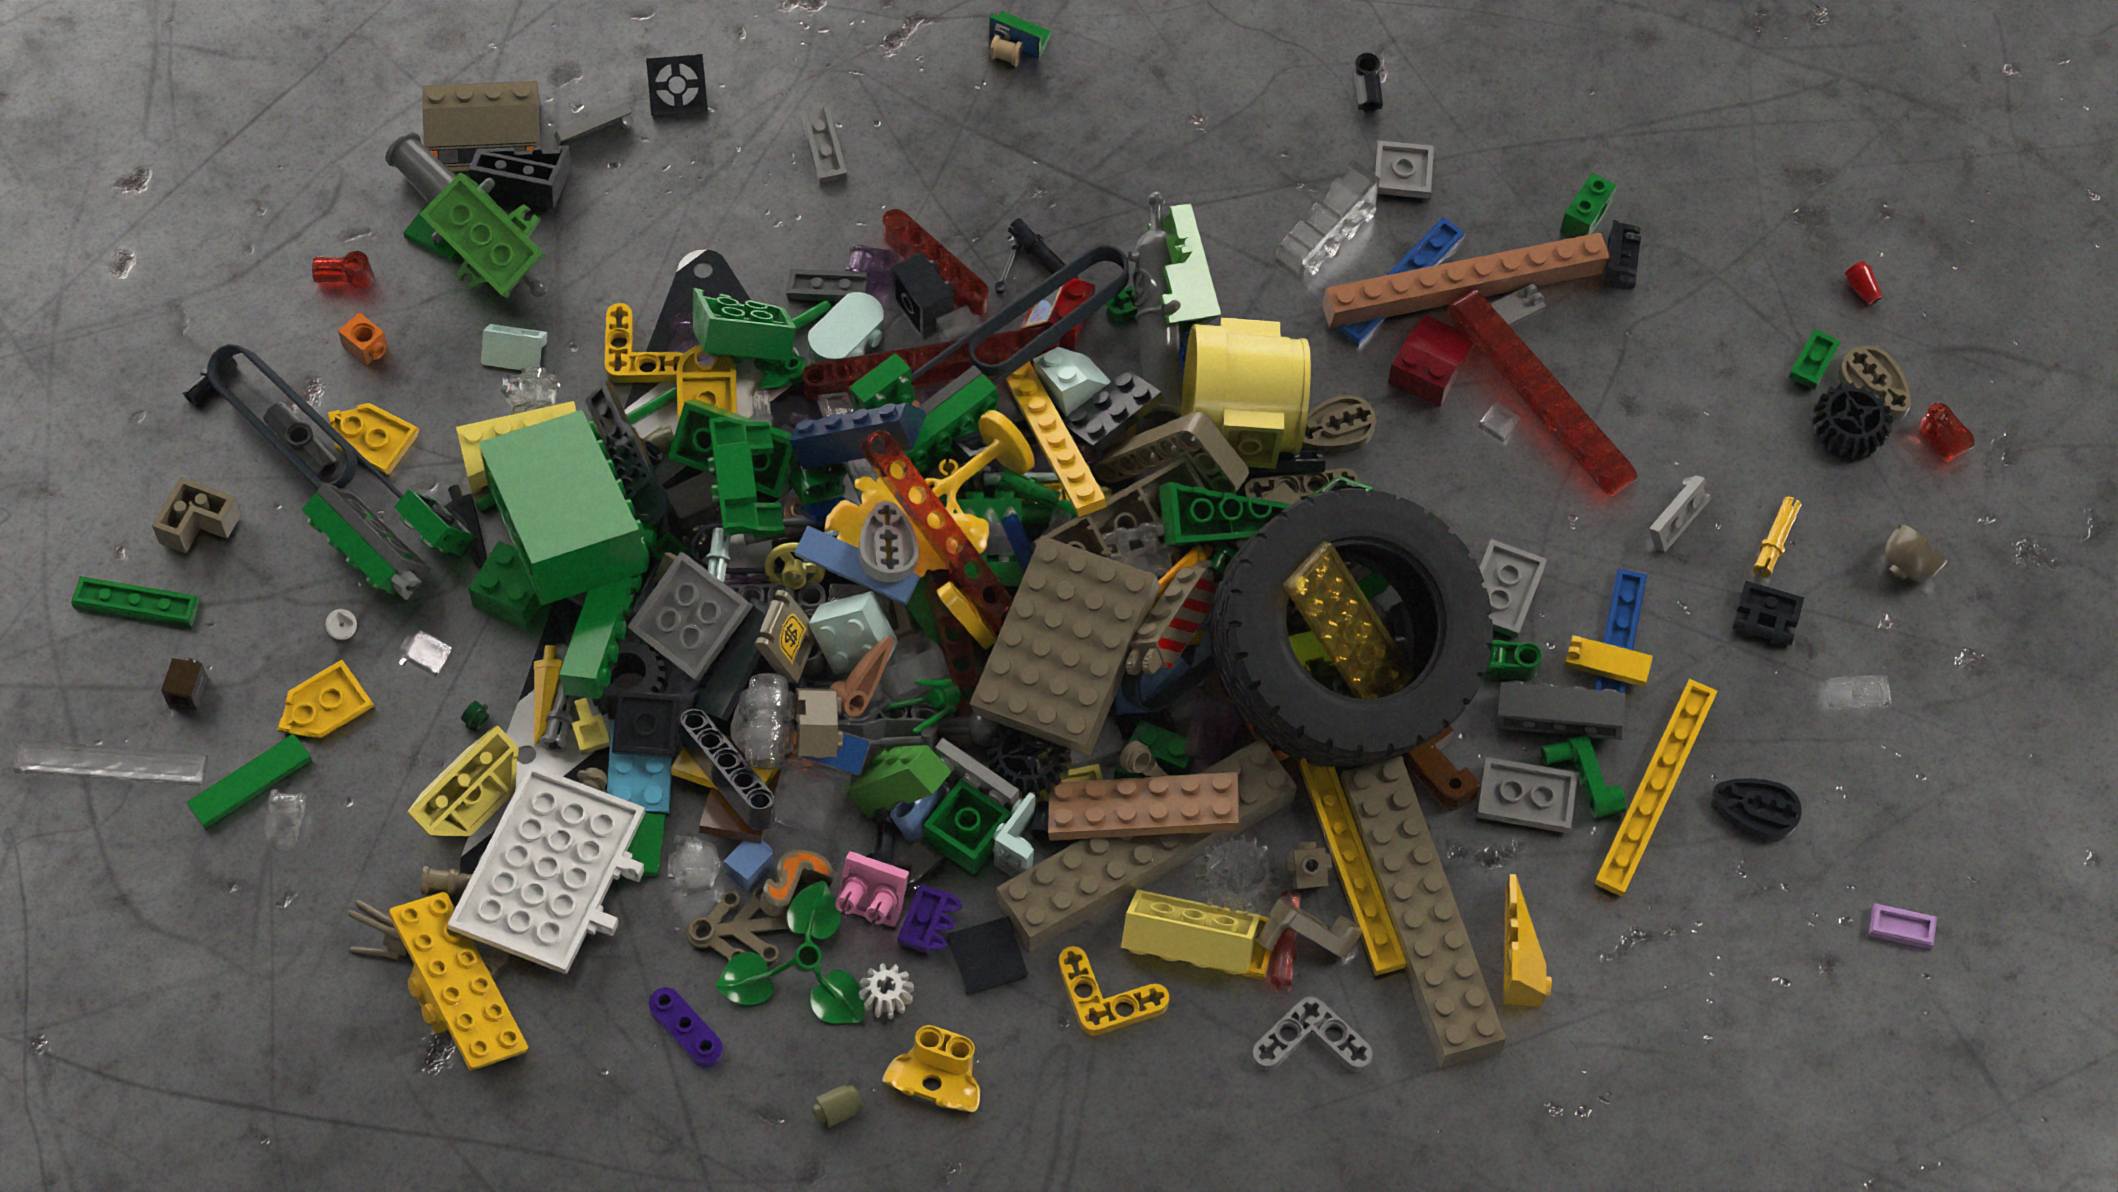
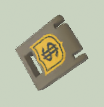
M777 590L774 595L775 600H772L760 629V633L764 638L758 637L755 646L784 683L798 684L816 638L808 624L810 622L809 618L787 591Z

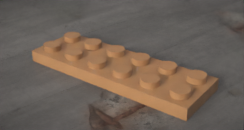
M1238 772L1062 782L1059 785L1050 782L1052 791L1049 792L1048 835L1050 841L1240 830Z

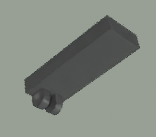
M791 269L786 295L790 300L840 302L849 293L861 292L867 294L869 290V277L867 272Z

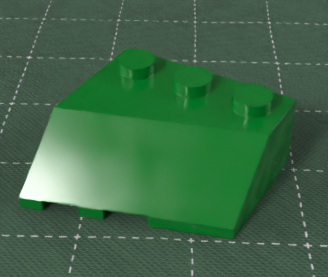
M694 288L693 332L703 352L713 357H722L723 354L734 355L742 360H751L752 357L763 358V360L770 363H780L781 360L790 361L796 327L785 308L752 300L745 301V304H739L737 300L724 294H719L718 298L703 296L704 290Z

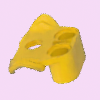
M927 1025L919 1028L915 1035L914 1047L907 1054H901L893 1059L882 1078L884 1083L907 1096L916 1095L931 1100L942 1108L975 1112L980 1103V1089L976 1080L972 1077L974 1043L965 1036L936 1026ZM927 1078H935L940 1082L941 1087L930 1091L922 1083Z

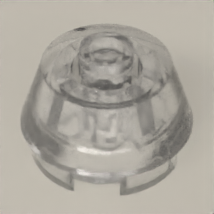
M545 367L522 368V374L512 378L510 374L503 376L501 393L512 414L556 405L560 382L556 378L555 371L548 374Z
M688 833L687 836L676 835L673 841L674 844H678L677 850L674 853H669L668 879H673L675 885L671 886L670 891L672 893H682L686 897L711 890L720 872V858L717 855L716 845L691 833Z

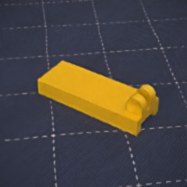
M1572 635L1564 667L1645 687L1653 656Z

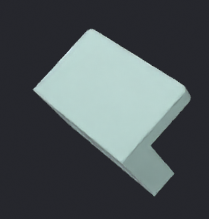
M490 324L483 330L481 364L538 372L540 370L541 349L547 344L548 332Z

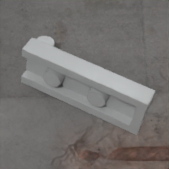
M625 102L559 129L554 137L558 146H561L617 122L620 123L623 129H629L634 123V119L628 103Z
M829 105L823 106V109L816 111H801L819 184L847 178V170Z
M1530 284L1466 315L1464 324L1472 335L1478 338L1477 341L1480 344L1545 312L1544 297L1540 292L1537 293L1538 289L1534 284Z
M1697 475L1693 478H1685L1683 480L1684 489L1649 528L1655 549L1666 552L1711 500V496L1705 493L1703 487L1707 483L1705 478Z

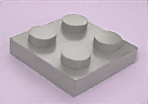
M1378 140L1373 193L1430 199L1434 146Z

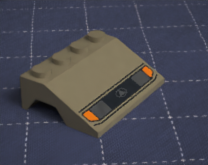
M537 81L423 86L424 146L454 174H459L460 172L462 174H469V167L477 149L514 148L515 152L533 151L532 147H541L539 129V106L541 101Z

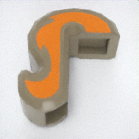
M798 848L787 851L778 861L773 880L768 879L765 882L760 897L761 909L769 916L777 917L784 915L799 879L804 880L810 885L825 881L830 889L834 870L829 861L822 855L810 850Z

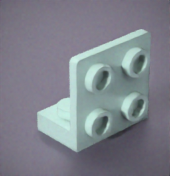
M1030 792L1024 800L1019 799L1015 803L1010 813L1012 817L1006 824L1002 822L993 835L995 840L992 850L994 852V866L1013 878L1033 867L1034 849L1029 842L1022 838L1032 824L1034 817L1035 795Z

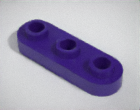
M664 987L654 991L649 998V1009L653 1018L696 1065L709 1068L718 1064L723 1056L722 1042L718 1036L674 989ZM663 999L671 1001L667 1006H661L659 1002ZM687 1021L691 1023V1026L683 1029L680 1027V1024ZM704 1044L712 1046L711 1050L707 1052L702 1051L700 1048Z

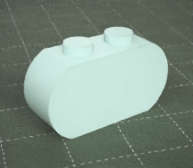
M861 292L849 293L838 302L808 333V355L812 365L819 371L831 375L843 374L852 365H858L863 359L864 354L871 347H876L883 338L884 311L880 302L875 297Z

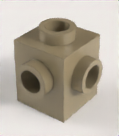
M1316 841L1297 843L1298 849H1289L1290 857L1285 858L1287 876H1292L1294 888L1329 886L1327 872H1332V859L1330 853L1325 852L1324 847H1317ZM1311 860V867L1306 869V862Z

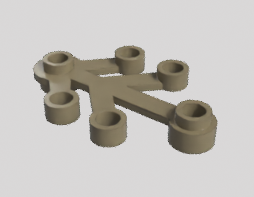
M758 886L754 889L752 898L731 922L719 924L727 912L736 911L740 907L739 894L734 890H727L722 894L721 901L706 918L698 917L689 923L686 929L687 940L696 948L704 949L711 947L728 959L729 962L737 954L745 952L740 948L734 949L720 938L733 936L762 956L767 966H773L779 961L778 948L773 944L765 943L753 933L789 929L786 917L787 910L782 916L751 920L761 908L760 900L756 897L762 893L764 886ZM733 897L736 899V902L734 904H727L725 900ZM704 930L708 932V935L700 938L697 936V933ZM772 951L775 953V956L767 959L764 957V954Z

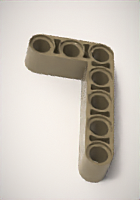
M1200 412L1188 414L1111 445L1094 468L1096 476L1101 481L1113 484L1187 455L1214 491L1234 494L1237 493L1249 474L1246 464L1211 419Z

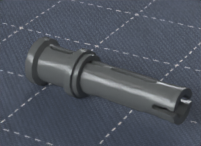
M561 682L554 708L546 716L547 728L545 735L541 737L539 743L542 748L557 753L564 752L567 749L566 737L568 729L572 728L571 723L574 722L571 712L576 697L564 695Z

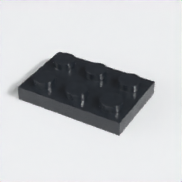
M1127 369L1107 386L1095 393L1084 404L1073 410L1062 421L1070 435L1095 453H1098L1165 401L1160 390Z

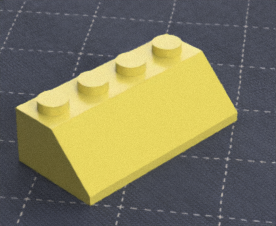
M1137 890L1126 912L1121 948L1129 949L1131 953L1137 955H1145L1147 953L1158 955L1166 961L1182 960L1191 962L1193 966L1199 968L1210 966L1220 968L1228 974H1246L1251 962L1261 915Z

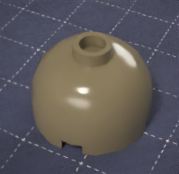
M1904 524L1902 526L1899 525L1886 542L1885 555L1887 561L1891 564L1889 571L1901 581H1904L1905 578L1915 582L1925 581L1939 572L1947 560L1937 547L1932 550L1927 544L1928 539Z

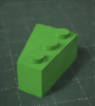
M928 745L881 747L872 754L870 764L845 793L869 818L875 817L877 809L885 807L886 810L891 811L897 806L896 802L904 800L906 804L933 795L952 771Z

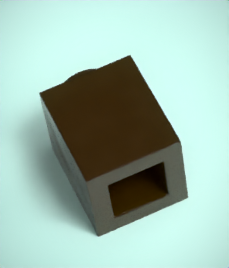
M172 658L161 689L168 705L197 710L208 679L203 664L192 658H184L183 660Z

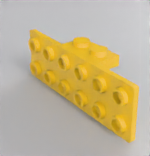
M441 892L390 908L388 915L414 963L408 979V989L411 995L417 998L421 1006L423 1019L427 1024L430 1023L434 1033L446 1031L448 1028L468 1069L471 1071L526 1053L528 1045L472 939L448 930L447 924L455 910L448 894Z

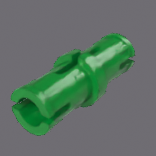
M1007 467L1004 469L1000 477L1001 480L998 483L999 486L1022 495V499L1026 501L1031 499L1051 510H1054L1059 501L1058 498L1061 496V492L1038 483V479L1034 477L1029 479Z

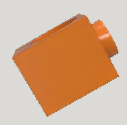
M360 312L338 330L342 346L366 366L374 359H379L388 348L384 331Z

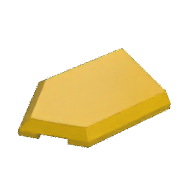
M371 403L357 405V408L340 412V410L327 412L330 425L370 464L385 475L393 471L419 433L418 427ZM334 441L336 450L344 453L342 448Z
M342 659L288 691L282 718H280L277 731L322 738L373 708L374 704Z

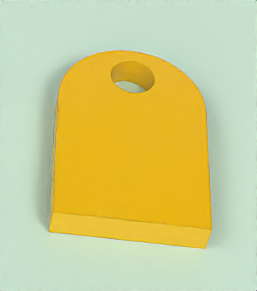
M700 345L687 350L678 362L676 373L678 422L684 402L694 399L738 414L736 368L730 355L723 354L722 357L711 356L714 363L710 366H702L697 361L700 356L708 355L706 352H703Z

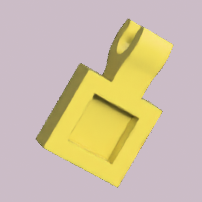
M587 698L574 701L579 721L571 724L581 755L610 747V739L602 714L592 717Z

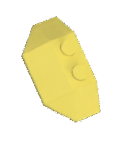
M496 725L462 752L419 795L407 813L428 835L471 837L515 793L519 747Z

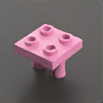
M850 851L845 858L838 898L835 902L836 909L840 912L846 910L845 914L854 913L866 917L871 923L875 920L877 925L883 923L896 927L900 919L909 871Z

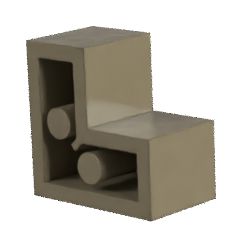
M180 477L152 524V528L159 544L187 553L200 529L228 539L241 516V512L235 496Z

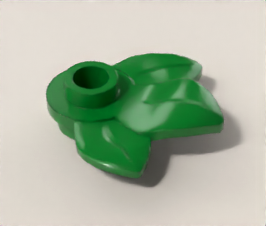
M795 347L792 348L790 361L781 360L780 363H770L763 360V358H756L753 362L758 370L765 373L758 384V388L762 390L780 389L788 382L793 384L800 383L808 376L809 364L804 357L799 356V352Z

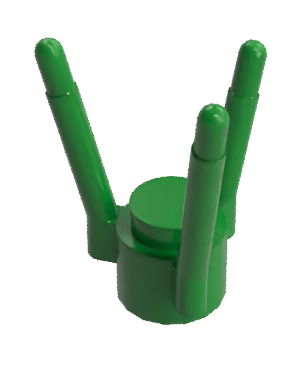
M950 678L944 680L916 679V685L933 687L928 695L889 703L887 707L888 709H895L929 702L933 708H939V712L912 730L913 734H918L945 715L956 712L955 706L959 704L961 694L958 686Z

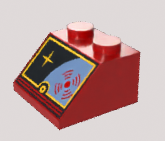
M1073 278L1028 309L1020 327V332L1038 337L1095 294V284ZM1088 317L1054 343L1075 350Z

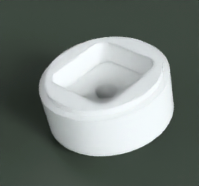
M337 609L328 615L326 630L332 638L347 640L356 632L357 621L350 611Z

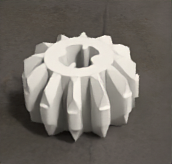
M882 963L879 972L870 968L868 970L869 978H862L860 981L863 989L859 991V997L865 1001L864 1008L866 1011L875 1009L874 1013L877 1018L883 1012H887V1017L892 1019L894 1010L903 1014L905 1012L904 1004H911L913 1001V996L910 993L914 991V985L912 982H908L909 974L907 971L898 974V966L896 964L890 970H886L885 964ZM887 988L892 989L888 990L886 994L881 993L885 992Z

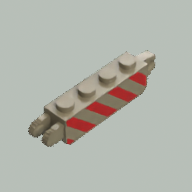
M1199 560L1193 567H1186L1177 572L1168 588L1164 591L1129 643L1132 651L1125 664L1128 674L1136 675L1142 669L1146 674H1155L1158 669H1172L1213 607L1216 593L1213 580L1216 574L1210 568L1212 564L1210 560Z

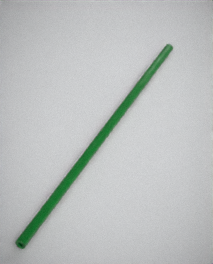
M824 300L791 320L797 330L827 313L832 308L830 303ZM730 355L735 365L743 361L734 355ZM677 385L626 414L630 425L676 400ZM597 431L598 437H596V440H599L601 436ZM490 492L476 500L475 504L480 511H483L494 505L495 501Z

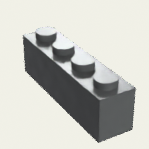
M1521 681L1501 682L1498 729L1573 736L1586 734L1588 737L1622 740L1626 693H1620L1613 689H1604L1602 691L1588 690L1581 686L1571 688L1556 687L1549 683L1531 685Z

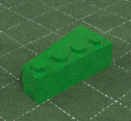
M1168 482L1159 486L1165 547L1247 541L1271 519L1290 506L1288 503L1238 496L1228 492H1216L1206 488L1189 487L1174 482Z

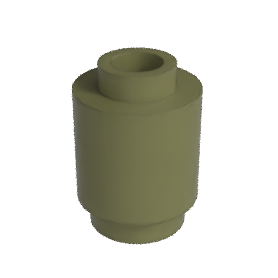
M842 1085L816 1097V1105L812 1107V1111L819 1125L825 1123L830 1128L857 1115V1111L863 1108V1104L853 1085L847 1087Z

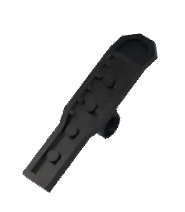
M603 380L585 399V402L607 452L605 459H611L616 471L615 480L621 479L626 493L624 499L631 500L635 510L634 519L656 524L667 512L668 492L655 473L659 464L664 460V455L653 443L639 437L636 428L630 425L613 385Z

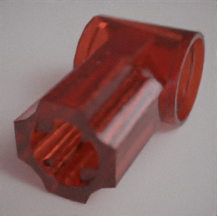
M352 251L346 256H315L313 258L312 277L314 282L350 283L354 288L361 289L369 286L374 280V273L369 259L361 251Z

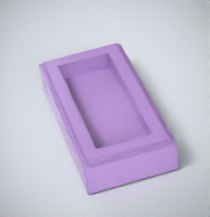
M1874 903L1868 936L1931 950L1934 946L1937 917Z

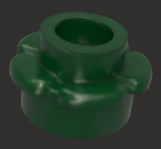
M474 701L465 709L461 720L466 724V728L473 729L475 727L480 729L489 718V714L486 711L488 709L487 704L482 705L478 701Z

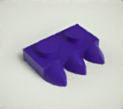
M919 884L898 935V944L927 954L929 950H939L947 947L945 939L937 931H947L955 927L952 919L944 912H954L962 909L961 902L950 893Z

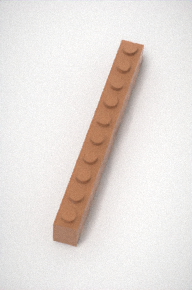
M1600 232L1327 287L1322 300V307L1329 329L1341 325L1347 326L1366 322L1367 320L1371 321L1378 317L1386 318L1514 292L1530 284L1539 287L1602 274L1610 256Z

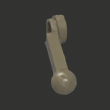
M1140 741L1130 742L1121 753L1120 765L1130 773H1143L1149 777L1175 776L1172 774L1168 775L1158 767L1156 761L1151 758L1149 748Z

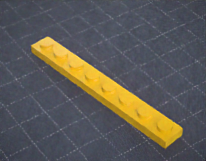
M1028 361L1004 379L1078 517L1106 508L1107 504L1102 491L1030 361Z
M1689 678L1598 873L1595 885L1621 897L1624 896L1716 697L1717 690Z
M1305 758L1301 760L1296 759L1355 923L1363 930L1361 939L1374 975L1377 976L1405 968L1406 960L1334 766H1319L1308 763Z

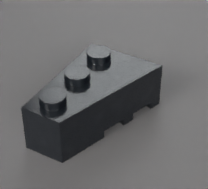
M541 146L532 147L533 151L515 152L514 148L477 149L469 167V178L478 185L487 178L493 179L495 186L488 193L490 197L554 210L571 170L569 146H560V150L543 151Z

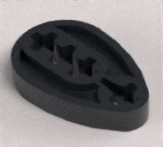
M1738 778L1723 781L1714 787L1710 796L1711 805L1726 821L1746 834L1764 841L1774 842L1789 837L1795 831L1802 815V807L1797 795L1789 787L1770 780ZM1723 792L1729 794L1728 802L1722 801L1721 795ZM1753 802L1759 803L1760 809L1758 812L1752 810ZM1768 806L1774 808L1775 814L1773 816L1767 815ZM1783 811L1789 812L1790 819L1788 821L1782 820Z

